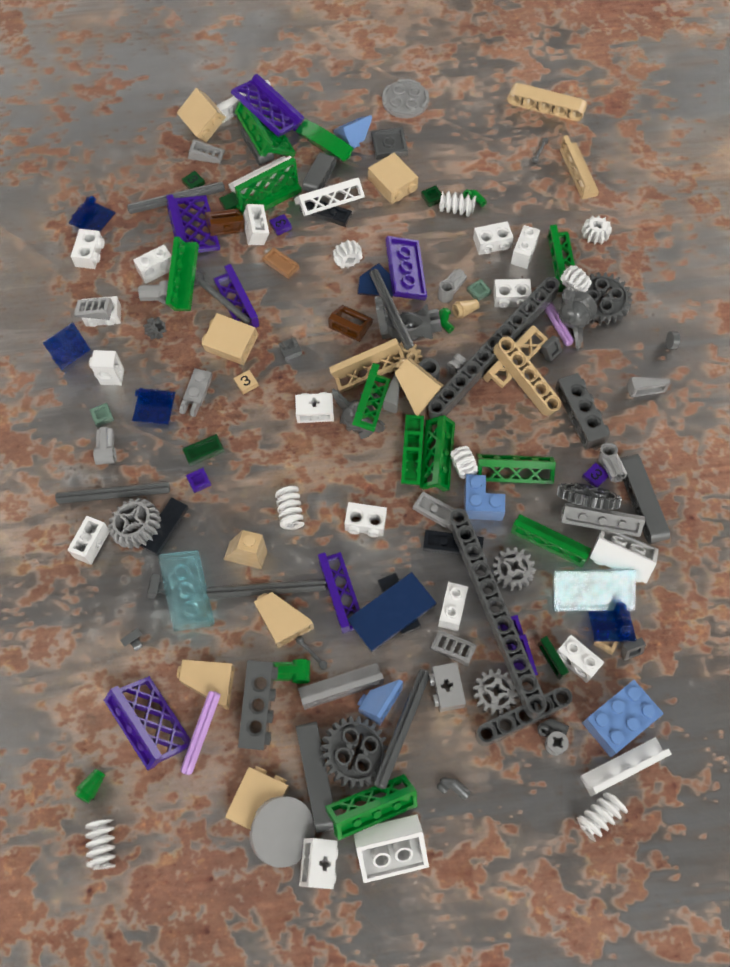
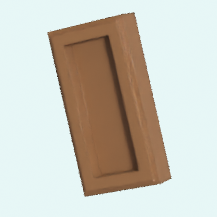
M274 247L262 258L264 263L287 279L300 268L298 263Z

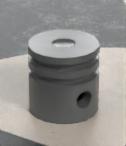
M432 358L423 359L419 366L439 381L440 364L438 361Z

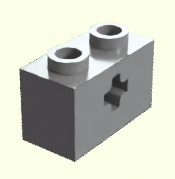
M457 662L433 666L432 673L429 674L430 685L435 687L436 694H433L435 707L439 706L440 712L465 708L466 701ZM444 684L450 687L449 692H446V689L443 688Z

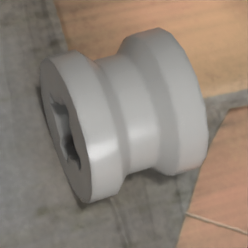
M455 354L452 361L446 364V369L455 376L468 361L462 355Z
M559 731L551 733L545 740V749L554 756L562 754L569 745L567 736Z

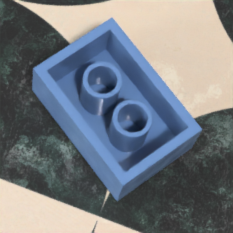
M633 680L586 718L582 724L611 758L664 713L639 684Z

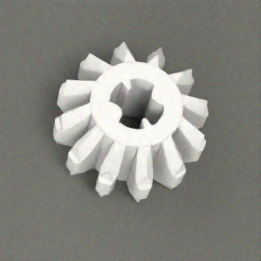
M599 215L597 218L591 216L590 219H586L582 227L583 238L587 239L588 243L593 242L594 245L597 242L602 244L609 239L612 227H610V222L606 221V217L602 219Z
M347 239L346 242L336 245V249L333 250L334 261L341 269L345 267L349 269L350 266L354 267L363 258L362 249L354 240L349 241Z
M572 265L564 271L560 278L562 284L566 288H571L572 291L586 292L592 284L586 272Z
M462 446L451 451L452 463L460 478L465 479L466 474H477L478 467L469 447Z

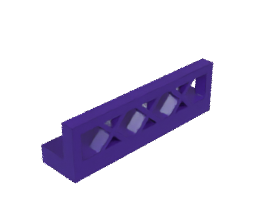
M232 265L224 266L226 274L213 278L219 293L226 299H228L227 295L229 292L236 294L234 300H228L233 305L243 308L242 312L250 318V324L248 325L255 328L259 327L258 316ZM227 279L229 280L228 287L221 286L219 283ZM228 310L232 319L241 322L239 318L237 319L236 315H234L230 310Z
M325 552L318 554V560L342 634L352 631L354 629L351 625L349 626L347 617L350 612L355 614L359 611L360 607L342 554L339 552L326 556ZM339 559L341 564L337 571L331 569L329 561ZM338 576L346 579L347 583L343 589L336 586L335 581ZM344 594L353 600L350 607L342 604L341 599Z

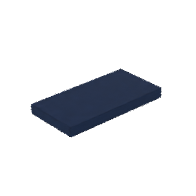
M411 572L347 620L372 653L436 606L437 603Z

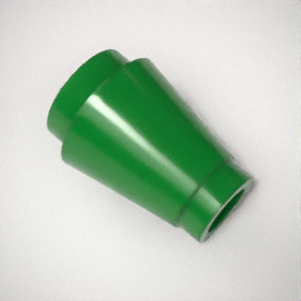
M94 769L76 787L77 791L74 795L89 804L91 800L95 799L106 775L98 769Z

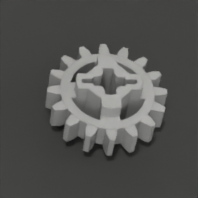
M514 547L513 551L506 548L505 553L500 551L499 557L495 556V563L492 564L491 569L495 570L493 576H498L496 583L503 582L502 588H506L508 585L510 586V591H513L514 586L521 590L522 584L527 587L529 581L533 580L534 576L532 574H535L536 569L532 567L535 561H529L531 555L525 556L524 549L521 552H517V547Z
M489 669L488 675L482 672V679H476L475 682L479 686H473V691L477 692L473 695V699H479L477 707L483 705L484 713L487 710H491V716L494 715L495 711L502 715L503 709L509 712L511 710L509 705H516V701L513 699H517L519 695L514 692L516 688L512 684V678H507L508 672L502 675L500 669L496 673ZM493 679L490 685H483L486 681ZM502 681L507 685L508 688H505V686L502 684ZM494 688L497 689L498 696H494ZM483 696L487 697V699L490 701V704L484 699ZM508 699L506 703L498 705L499 701Z

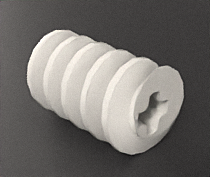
M450 191L446 195L442 192L439 206L440 212H443L446 208L447 213H450L451 209H453V214H456L459 210L462 216L466 211V216L469 217L474 212L476 196L470 200L469 194L464 199L463 193L458 198L456 192H454L453 196H450Z
M297 486L284 487L275 494L280 527L286 530H296L304 526V522H299L304 518L300 514L302 508L299 507L301 501L297 500L300 498V494L296 493L299 491Z
M607 792L603 794V799L599 798L596 800L597 805L592 804L590 806L591 811L585 810L584 816L580 815L577 818L581 829L594 842H596L594 834L599 837L603 836L600 828L606 831L609 830L607 822L615 825L613 816L618 819L622 818L619 813L620 810L628 813L625 805L616 796Z
M113 820L93 821L85 826L87 830H91V832L85 835V838L92 840L86 843V848L92 849L86 853V857L93 859L87 862L86 866L93 868L92 870L116 867L115 864L109 863V860L115 858V855L109 854V851L114 849L115 846L108 844L109 841L115 839V836L108 835V832L114 830V827L108 826V823Z

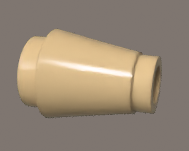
M477 299L457 301L452 305V312L456 318H464L479 309Z

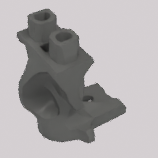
M376 296V312L382 340L396 338L400 344L401 340L385 309L382 297ZM428 304L418 312H402L400 314L412 341L421 336L433 339L432 333L442 331L439 310H428Z

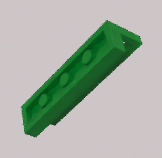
M550 225L547 237L555 278L559 281L558 292H563L566 287L562 284L560 278L566 270L565 265L570 267L571 265L575 266L569 233L558 232L557 225ZM559 238H565L563 245L560 244ZM562 250L568 254L566 258H563Z
M174 237L166 305L174 311H191L199 244L197 242H184L180 237Z
M372 363L352 425L372 432L376 428L390 383L389 378L377 375L380 365ZM374 381L383 383L385 385L378 387ZM377 393L380 398L374 399L371 394ZM373 405L376 410L370 411L367 406ZM369 417L373 424L361 420Z
M445 415L426 420L420 488L423 490L433 487L443 492L450 490L452 467L450 454L453 451L455 422ZM437 424V428L432 433V425ZM436 439V444L430 449L431 443ZM434 456V461L429 466V460ZM432 473V481L427 482V478Z
M477 454V475H482V467H491L495 471L490 476H486V481L554 484L556 462L553 457ZM504 468H510L513 471L509 477H503L499 472ZM524 468H529L532 472L527 478H522L519 475V472ZM543 469H550V479L541 478L538 473Z
M521 514L515 520L510 532L580 567H583L591 551V548Z
M405 774L390 779L385 789L373 786L325 806L326 812L333 822L336 838L341 840L418 807L417 791ZM402 783L405 786V788L401 790L394 789V786H397ZM377 793L386 794V796L381 798L374 797ZM358 801L366 802V804L362 806L355 805V803ZM339 809L346 810L345 813L338 816L334 813V811Z

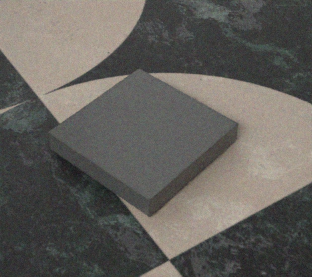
M403 127L371 131L376 159H384L392 153H395L398 157L408 156Z

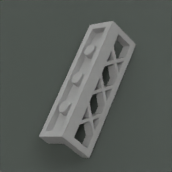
M565 502V506H562L561 523L636 537L641 536L645 523V516L606 509L598 510Z
M375 663L298 688L303 708L306 710L384 684V678L382 673H380L378 664Z

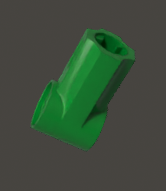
M295 659L292 662H275V667H278V677L274 681H291L296 684L310 682V660Z

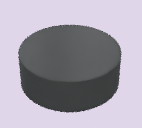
M677 331L668 332L666 337L668 349H677L679 347L680 334Z

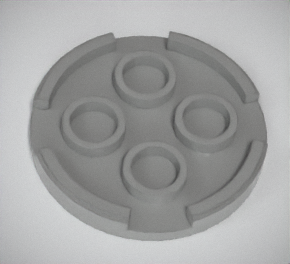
M399 79L398 82L385 87L382 93V104L384 109L395 117L413 118L419 116L427 109L429 92L416 80Z
M288 796L271 798L256 811L251 831L249 832L252 849L261 861L270 866L283 868L294 865L302 859L304 838H314L315 824L310 810L300 800Z

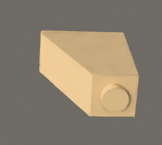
M410 357L405 360L402 358L396 365L397 371L395 375L414 413L419 416L443 387V384Z
M242 530L230 540L224 560L262 569L267 554L263 535Z
M273 592L269 594L264 593L254 601L278 648L314 629L311 619Z
M182 660V665L177 670L179 681L207 698L209 691L218 692L220 699L217 705L224 709H229L235 671L233 664Z

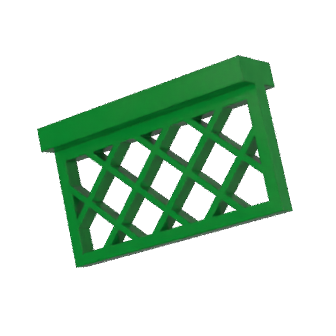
M239 102L235 113L260 156L266 157L268 152L295 156L296 152L285 134L278 137L248 108Z
M294 157L235 186L238 202L236 208L243 215L247 204L264 205V210L266 211L302 192V187L298 184L297 166ZM277 173V174L275 175V177H274L273 179H271V176H272L273 174ZM282 175H285L283 179L279 181L280 177ZM262 180V182L260 183V185H259V186H256V184H257L259 181ZM267 182H270L269 186L264 188ZM248 188L244 194L241 193L242 190ZM252 190H256L253 196H251Z

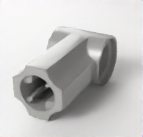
M454 269L446 280L440 282L438 291L439 301L449 303L453 300L454 294L467 279L464 271Z
M161 281L159 285H140L138 287L140 301H159L166 304L168 281Z
M100 427L97 430L96 448L93 451L96 465L116 463L117 456L114 447V430L112 428Z
M608 442L601 446L598 461L605 468L610 480L616 483L626 478L627 472L617 454V446Z

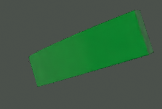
M307 119L296 130L299 136L308 139L311 144L321 148L324 153L335 156L343 162L354 150L352 146Z
M406 415L401 484L420 485L424 416Z

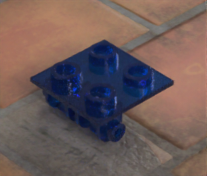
M91 195L71 215L69 224L79 229L101 232L116 213L95 202L96 198Z
M73 322L42 342L52 356V360L57 363L61 370L91 350Z
M136 389L135 396L137 397L132 421L169 425L176 392L159 389Z
M618 601L614 606V610H588L594 641L637 640L630 612L627 610V605L624 602Z

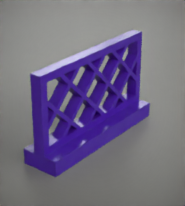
M258 74L253 75L252 80L233 88L231 91L233 96L278 137L292 129L296 131L304 119L300 112Z
M173 194L166 195L167 210L174 237H180L184 242H197L199 244L198 253L220 250L218 237L210 236V233L202 231L205 226H208L206 220L204 221L199 218V215L211 212L207 196L174 198ZM204 202V205L199 207L195 203ZM178 204H186L188 206L183 209ZM193 208L198 212L194 215L188 211ZM184 215L191 218L189 222L182 219ZM197 221L201 225L197 228L191 224ZM190 228L195 232L189 235L185 231ZM197 234H200L205 238L202 241H200L195 237L197 236ZM209 239L213 241L215 245H207L205 244V242Z
M150 676L121 688L116 686L110 689L104 698V702L147 771L155 768L158 763L188 749L191 741L190 737ZM146 684L150 694L139 691L140 686ZM123 693L133 694V701L127 700ZM137 698L147 699V706L136 703ZM151 703H158L161 711L150 708ZM138 709L145 712L144 719L137 717L134 710ZM148 715L158 716V724L148 721ZM162 720H169L172 723V728L163 726ZM146 726L156 729L155 736L148 734L145 729ZM160 731L170 734L169 741L159 738ZM174 736L180 737L184 744L178 745L173 743ZM157 744L168 747L167 752L161 754Z

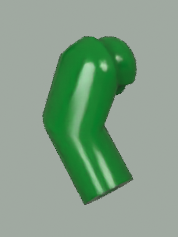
M467 189L463 192L464 199L469 194L470 200L476 196V202L480 207L486 205L487 200L477 190Z
M442 308L439 311L441 327L448 333H451L455 328L448 321L451 311L448 308Z

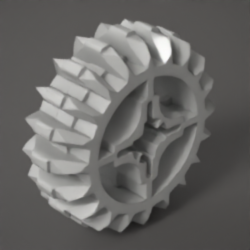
M130 498L129 503L123 501V506H117L118 510L112 512L114 517L109 519L111 523L108 525L110 536L121 547H127L131 550L134 546L139 549L141 544L146 546V541L148 540L153 541L152 536L158 535L156 529L161 528L159 522L162 521L155 505L146 499L142 500L140 498L136 500Z

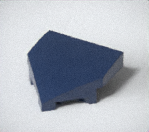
M380 263L360 276L358 295L380 296L370 276V271L378 269L391 298H393L390 274Z

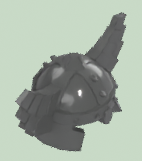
M565 288L562 293V304L560 310H558L559 319L565 326L573 329L575 346L579 350L581 343H583V327L589 324L595 317L597 305L588 293Z
M332 389L333 398L343 409L340 424H345L349 432L351 430L358 431L360 438L364 439L374 432L380 433L384 431L385 424L381 420L377 421L374 432L352 425L360 400L350 402L338 390ZM367 406L370 411L374 410L373 406ZM369 417L361 420L373 424Z

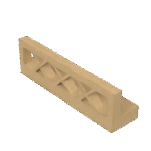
M568 135L563 136L560 152L581 199L598 196L599 191L577 143H571Z
M532 325L516 344L520 349L529 348V356L526 357L530 360L548 338ZM534 334L542 341L540 344H532L531 337ZM498 360L484 375L483 379L487 383L492 379L503 388L513 377ZM499 371H506V380L504 382L496 375Z
M395 338L333 365L329 369L336 380L339 391L342 393L365 383L372 363H384L382 369L377 372V375L381 376L397 369L396 365L399 362H390L393 356L400 354L401 359L405 360L406 358L401 345ZM367 370L364 377H357L359 371ZM350 377L349 383L342 386L340 379Z

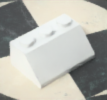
M601 530L591 552L590 559L598 565L610 567L618 574H626L636 582L647 583L657 564L659 549L626 534Z
M417 814L379 823L353 834L364 883L429 867L423 832Z

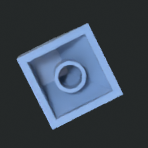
M372 116L359 117L333 129V132L353 148H357L360 146L359 143L365 140Z
M399 679L372 689L367 695L363 694L357 704L360 706L358 708L359 713L380 726L402 692L403 681Z

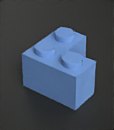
M466 474L464 510L468 514L469 519L503 521L505 515V494L486 493V475Z

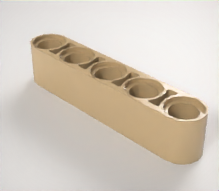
M521 83L512 85L507 98L511 105L572 121L582 120L587 107V103L583 99Z
M501 338L493 349L496 357L543 415L550 416L558 411L561 407V400L512 338ZM501 345L506 346L507 350H504ZM513 359L517 360L518 365L513 362ZM524 373L529 375L530 380L524 376ZM536 388L540 389L541 394L536 391ZM547 402L552 404L553 409L548 406Z

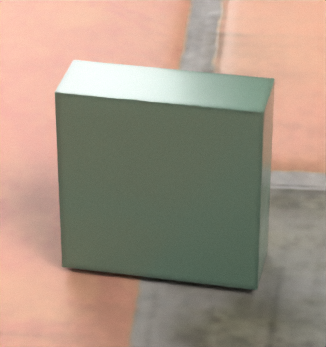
M482 279L467 287L468 293L474 299H477L478 302L489 296L492 292Z
M107 403L89 409L96 427L114 421Z

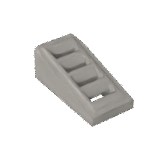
M193 139L188 159L220 164L225 150Z
M111 298L78 300L74 316L110 320L113 309Z
M395 374L383 402V410L397 413L400 383Z
M630 377L627 389L630 398L666 392L671 382L670 379Z
M439 630L430 649L468 667L477 645ZM443 637L446 640L441 648L438 645ZM449 641L453 642L450 650H446ZM458 644L460 645V648L458 653L456 654L454 653V650L456 645ZM464 648L468 649L465 657L461 655Z

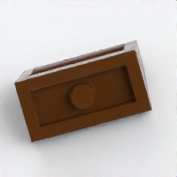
M238 209L204 213L210 236L244 232V218Z
M345 305L337 308L328 318L330 329L358 342H361L374 320ZM345 313L364 323L359 326L341 316Z

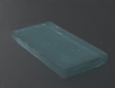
M199 551L160 554L158 559L174 632L214 626L215 622L210 600L207 596V586Z
M553 570V611L635 610L636 570Z

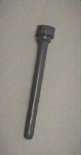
M196 270L194 285H200L241 321L249 324L250 318L204 280L203 274Z

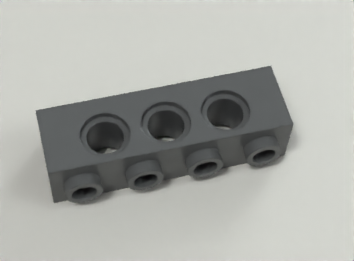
M579 373L558 379L555 389L585 450L606 443L610 430L604 424L600 410L594 405V398L588 393L585 380L581 379Z
M247 660L238 748L265 750L267 745L271 743V732H268L269 723L273 722L274 710H271V701L274 702L276 697L273 681L277 680L278 667H275V662ZM259 677L266 679L267 684L264 689L257 687L256 681ZM257 698L264 702V708L261 711L254 707V702ZM254 720L261 723L262 729L260 732H255L252 729Z

